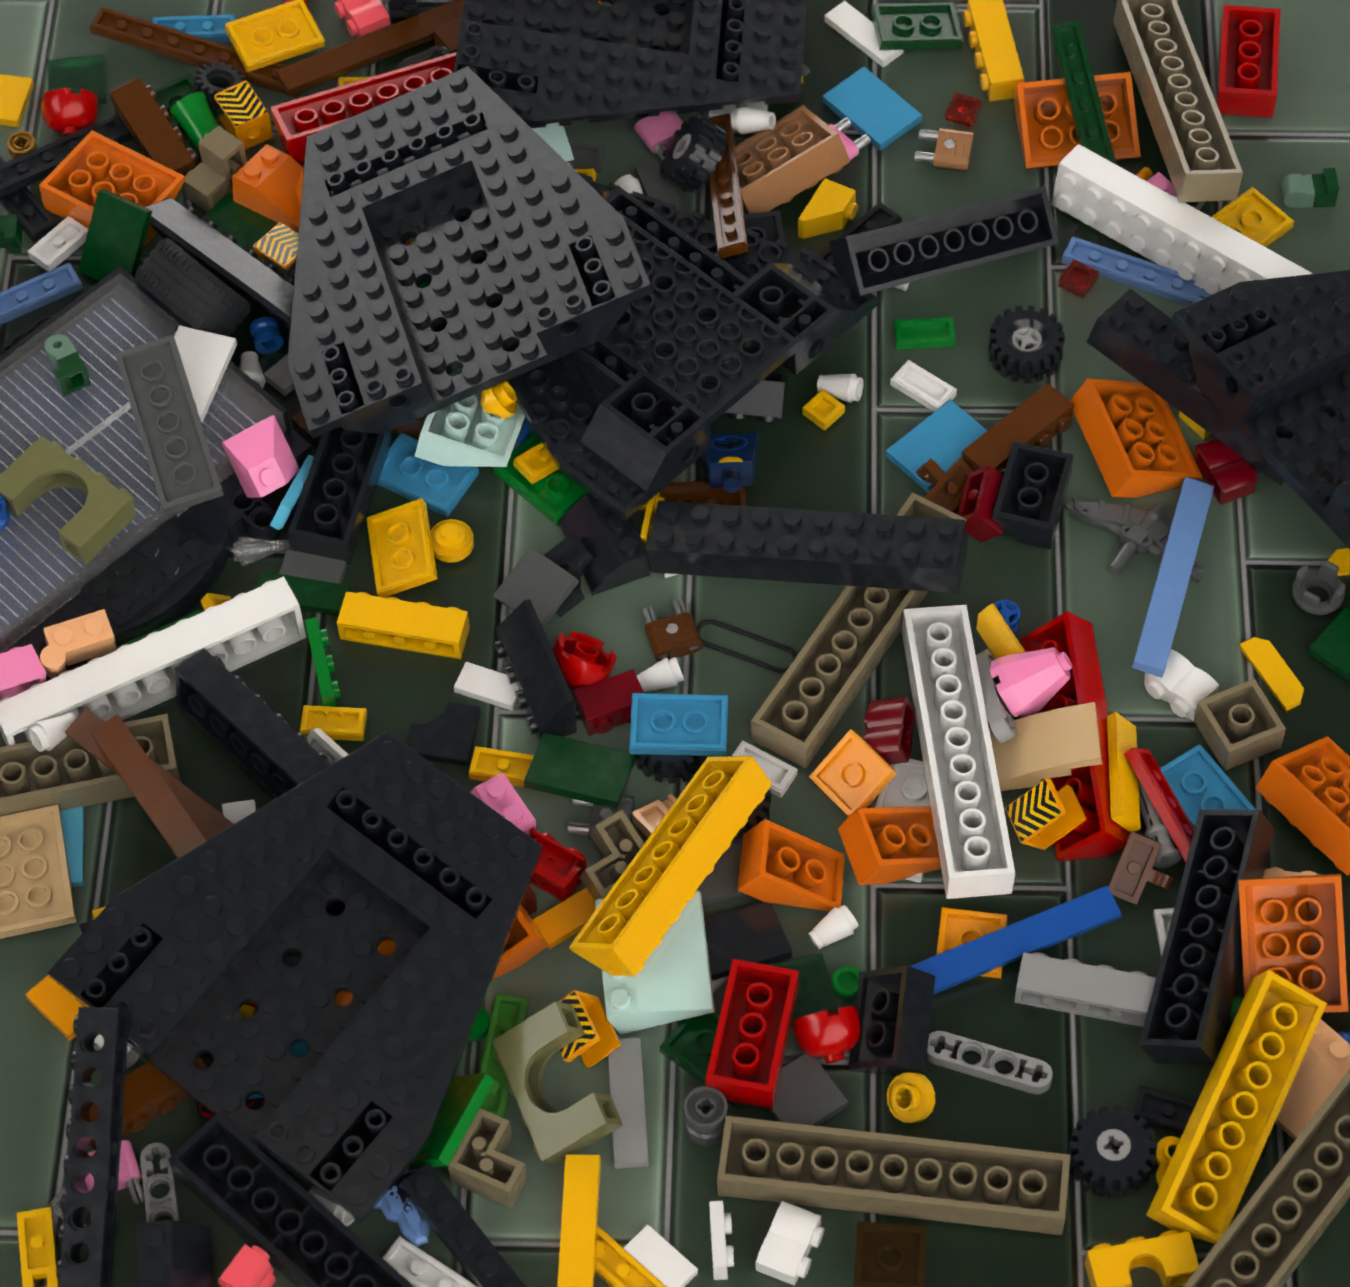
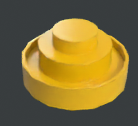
M507 381L481 392L480 404L486 413H492L502 419H508L517 412L515 402L517 401V396Z
M456 519L444 520L437 523L431 529L434 557L447 563L458 562L471 554L474 547L473 532L463 521Z
M909 1072L896 1076L890 1083L887 1091V1103L890 1112L896 1119L905 1123H916L925 1120L932 1113L935 1105V1091L932 1083L926 1076L920 1073Z

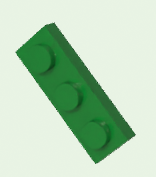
M317 617L306 619L305 624L323 706L337 707L335 700L341 699L338 681H331L329 674L335 672L332 654L325 655L324 647L330 646L326 628L319 629Z

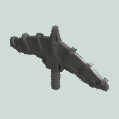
M1073 498V501L1068 502L1065 506V509L1077 516L1080 521L1109 528V531L1119 535L1122 548L1107 567L1111 574L1117 575L1133 552L1136 554L1150 552L1156 557L1162 558L1170 530L1159 519L1164 508L1162 501H1159L1148 511L1131 508L1130 503H1126V506L1105 503V499H1100L1099 502L1079 501L1078 498ZM1195 561L1190 579L1199 583L1205 570L1201 566L1198 567Z

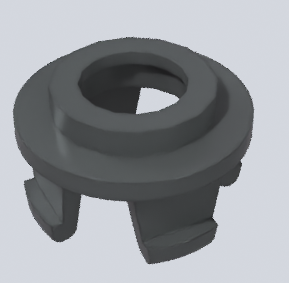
M1326 560L1320 569L1309 570L1307 565H1303L1298 570L1292 587V595L1296 604L1304 611L1316 615L1329 614L1338 609L1343 602L1346 585L1338 578L1339 567ZM1312 587H1321L1327 591L1329 599L1320 602L1319 596L1307 590Z

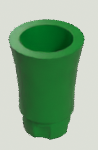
M195 92L183 97L170 109L171 116L182 127L196 150H199L198 143L203 136L218 126L203 92Z

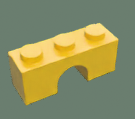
M1170 1230L1161 1233L1159 1237L1155 1238L1134 1237L1127 1240L1124 1244L1111 1246L1109 1243H1103L1092 1247L1091 1250L1087 1251L1085 1268L1090 1286L1131 1287L1132 1281L1129 1272L1137 1267H1148L1154 1270L1161 1280L1162 1287L1184 1286L1199 1267L1190 1232L1179 1233L1178 1230Z

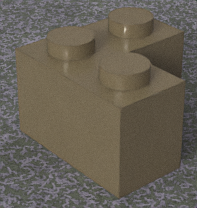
M219 126L204 135L198 143L202 162L185 175V182L183 183L186 198L206 212H209L226 193L233 195L232 176L247 163L243 142Z
M623 809L595 825L590 832V836L604 856V859L585 869L580 876V880L595 900L606 897L644 845Z
M480 1108L451 1159L448 1170L452 1183L512 1209L527 1182L525 1163L504 1154L512 1139L509 1120Z

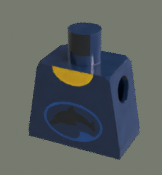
M758 433L711 434L712 447L700 457L709 486L712 488L723 487L725 491L735 493L740 490L741 486L753 485L758 464Z

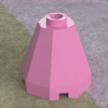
M1055 648L1001 656L991 662L990 673L992 678L999 676L1001 682L995 685L997 691L1011 714L1015 718L1019 716L1020 719L1037 714L1070 679L1069 670L1073 666L1064 651L1060 653Z

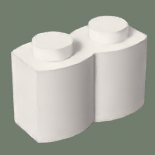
M1172 649L1170 650L1162 678L1145 673L1144 685L1147 692L1155 699L1168 702L1172 711L1179 717H1186L1194 721L1197 702L1217 694L1219 691V684L1209 674L1194 667L1183 655Z
M782 1201L757 1256L756 1271L794 1286L799 1277L805 1278L812 1260L807 1256L812 1246L818 1248L825 1228L820 1227L821 1216Z

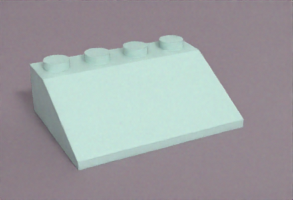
M463 368L453 370L450 376H457L462 372ZM481 392L427 415L419 436L415 457L441 466L507 467L525 415L517 402V412L508 419H502L492 413L488 414L480 404V398L482 397Z
M699 890L686 904L680 913L679 919L671 925L662 938L661 944L654 949L646 960L644 968L635 977L612 976L602 970L607 1020L620 1035L715 1012L702 897ZM604 898L595 900L596 909Z

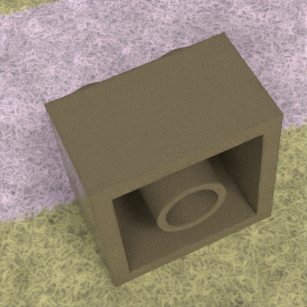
M1255 678L1197 702L1194 722L1224 771L1282 747L1286 728Z

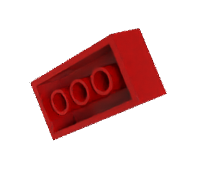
M1223 5L1219 35L1216 104L1220 114L1273 118L1278 85L1281 9Z
M737 959L732 960L705 1079L706 1086L714 1087L721 1091L727 1101L773 1109L799 990L798 970Z

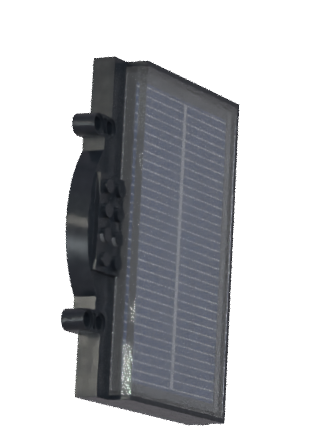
M121 266L53 317L47 316L39 319L0 348V474L38 438L43 436L51 443L53 441L59 443L66 453L73 458H81L89 469L96 474L98 472L104 474L111 484L118 489H126L134 498L133 503L137 514L87 565H84L63 550L58 531L86 503L87 495L82 491L70 487L55 488L41 495L18 518L9 512V524L0 531V654L14 647L32 644L40 659L41 651L47 646L43 628L105 609L115 637L116 647L184 617L200 602L218 580L229 559L233 543L247 534L259 545L267 546L275 543L280 536V531L270 526L276 513L265 501L284 486L262 498H247L221 442L274 415L299 468L302 467L308 454L313 456L312 446L291 428L288 410L230 361L202 423L224 496L165 515L160 504L115 353L170 335L175 336L179 325L192 327L145 289ZM56 334H63L70 339L87 368L91 385L64 397L58 388L54 375L56 369L50 366L44 347L45 341ZM82 661L69 666L66 664V671L83 666L86 662Z

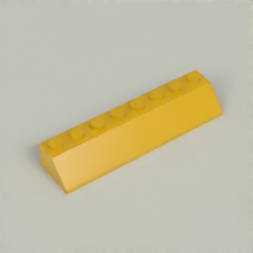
M752 756L707 757L571 943L569 948L572 952L612 976L635 977L644 968L646 960L654 949L661 944L666 932L679 919L681 911L689 900L696 895L698 887L706 876L713 871L718 859L731 846L733 838L746 825L748 817L756 806L763 801L766 792L771 787L772 782Z
M1270 970L1252 979L1146 1216L1171 1230H1178L1179 1233L1189 1231L1193 1238L1214 1244L1219 1241L1233 1219L1325 1010L1326 1002Z

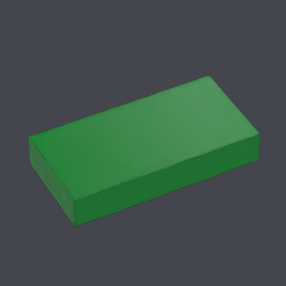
M953 317L894 320L896 350L956 346Z

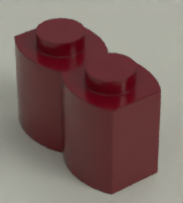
M1217 438L1196 446L1194 460L1202 476L1208 481V484L1214 486L1213 494L1221 505L1255 492L1258 473L1254 465H1249L1243 457Z
M906 696L871 701L867 712L864 714V725L866 728L864 740L889 765L907 763L912 750L911 735L915 726V708Z

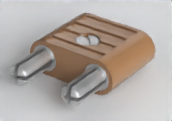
M939 128V131L920 129L919 139L937 141L935 153L916 151L914 155L915 161L933 163V167L968 171L974 132Z

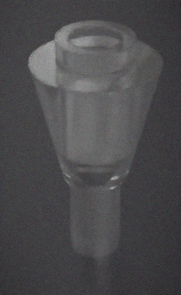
M238 536V543H233L235 561H240L242 567L272 555V553L286 552L287 549H290L289 539L270 541Z

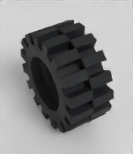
M210 62L209 66L205 63L195 73L193 93L203 92L212 112L215 109H219V113H224L214 98L216 93L245 81L244 74L241 75V70L238 68L233 70L234 66L231 64L225 67L224 62H219V66L215 62Z

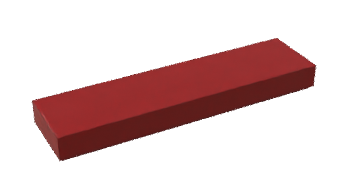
M1131 748L1125 753V756L1186 863L1195 829L1150 750Z

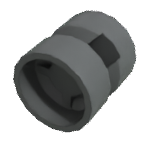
M703 1086L692 1090L685 1098L683 1106L686 1135L697 1145L706 1147L716 1145L723 1139L725 1117L728 1116L727 1100L723 1093L714 1087Z

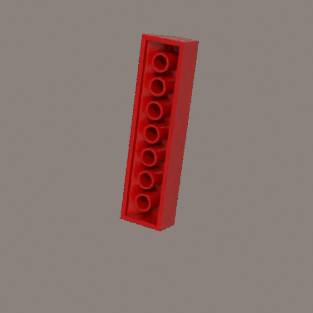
M457 52L270 107L284 152L300 165H303L305 163L307 136L454 73Z
M1067 611L1020 639L1021 646L1025 652L1055 648L1060 653L1064 651L1073 666L1069 670L1070 679L1038 713L1095 702L1097 707L1102 764L1071 769L1072 775L1048 778L1052 780L1057 792L1066 785L1071 786L1086 816L1085 822L1054 843L1056 857L1059 861L1108 857L1124 848L1130 834L1129 831L1111 819L1107 734L1108 709L1093 626L1091 622Z

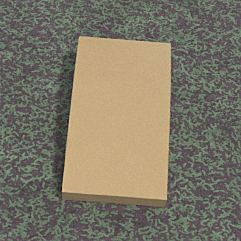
M1095 702L1058 708L1014 720L1017 736L1003 744L998 741L992 730L989 729L1000 791L1034 787L1041 782V779L1072 775L1071 769L1102 764L1098 715Z

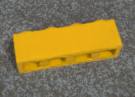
M968 0L967 10H963V22L965 27L970 28L968 38L970 48H975L976 51L974 53L975 67L977 70L981 69V90L987 92L989 102L1014 99L1013 89L1017 83H1024V75L1003 0Z
M346 592L337 620L339 637L342 640L456 659L462 658L470 629L468 611H462L457 607L444 608L432 606L426 602L401 601L396 597L383 598L371 596L365 592Z

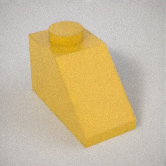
M824 178L798 218V237L806 239L843 229L847 221L853 220L857 213L856 190Z

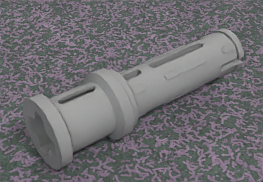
M1139 781L1140 812L1146 827L1144 837L1162 844L1154 867H1171L1181 860V854L1178 849H1175L1169 832Z

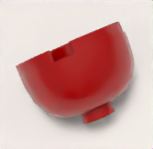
M61 88L43 94V99L41 98L43 120L52 131L62 134V137L95 124L98 113V96L86 89H80V94L71 93V88Z
M571 631L569 637L564 636V632L560 633L553 648V653L571 690L608 678L617 660L612 650L608 654L602 649L604 646L602 641L588 634Z
M857 1007L838 1008L839 1015L837 1012L825 1010L796 1019L795 1022H792V1027L798 1046L805 1054L812 1058H824L825 1064L844 1060V1053L854 1048L861 1032Z

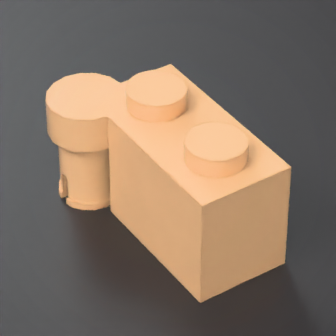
M105 609L43 628L47 646L41 651L40 660L47 676L51 679L66 671V664L69 666L116 651L115 637Z

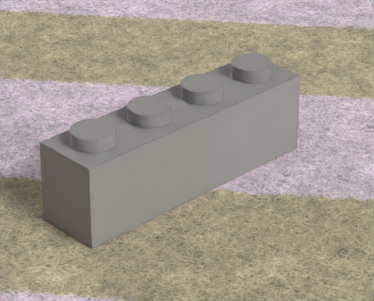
M1023 952L1014 1003L1144 1027L1156 977L1148 976L1140 971H1119L1108 965L1093 966L1082 964L1076 959L1061 960L1050 958L1040 952L1031 954Z

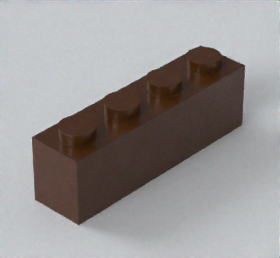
M137 77L109 92L115 110L147 158L184 176L196 167L195 164L199 161L191 147L186 149L182 143L185 139L178 126H171L169 123L171 117L164 105L158 106L155 100L158 98L150 84L145 86L141 78Z
M1047 383L962 451L961 459L974 471L990 465L1004 476L1013 442L1045 448L1052 437L1059 432H1065L1071 426L1074 404Z
M199 1056L196 1059L195 1066L199 1069H207ZM149 1062L126 1075L121 1139L132 1132L136 1133L143 1130L151 1120L159 1115H165L174 1111L179 1103L191 1096ZM96 1104L92 1105L89 1110V1117L92 1122L99 1115V1108ZM91 1139L88 1144L94 1151L97 1149L95 1140Z

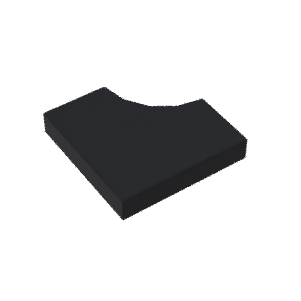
M574 532L544 555L579 581L574 590L556 611L559 617H562L585 599L581 590V576L585 566L593 559Z
M449 702L445 712L436 720L425 724H411L406 745L427 761L468 767L481 715V708L479 706Z

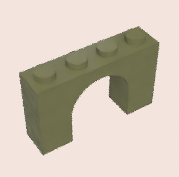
M41 436L0 474V495L4 498L8 511L18 518L41 495L52 489L70 487L86 494L87 500L82 509L58 531L63 550L84 565H87L137 516L133 503L134 498L126 489H118L112 485L104 474L100 472L96 474L89 469L81 458H73L67 454L59 443L55 441L51 443Z
M556 1001L495 1038L492 1042L496 1049V1059L508 1078V1089L513 1097L516 1098L521 1110V1121L528 1128L532 1137V1147L535 1154L541 1159V1162L560 1164L565 1161V1155H575L623 1126V1123L609 1094L593 1092L560 1112L554 1110L547 1102L542 1088V1077L547 1062L556 1052L585 1035L573 1005Z

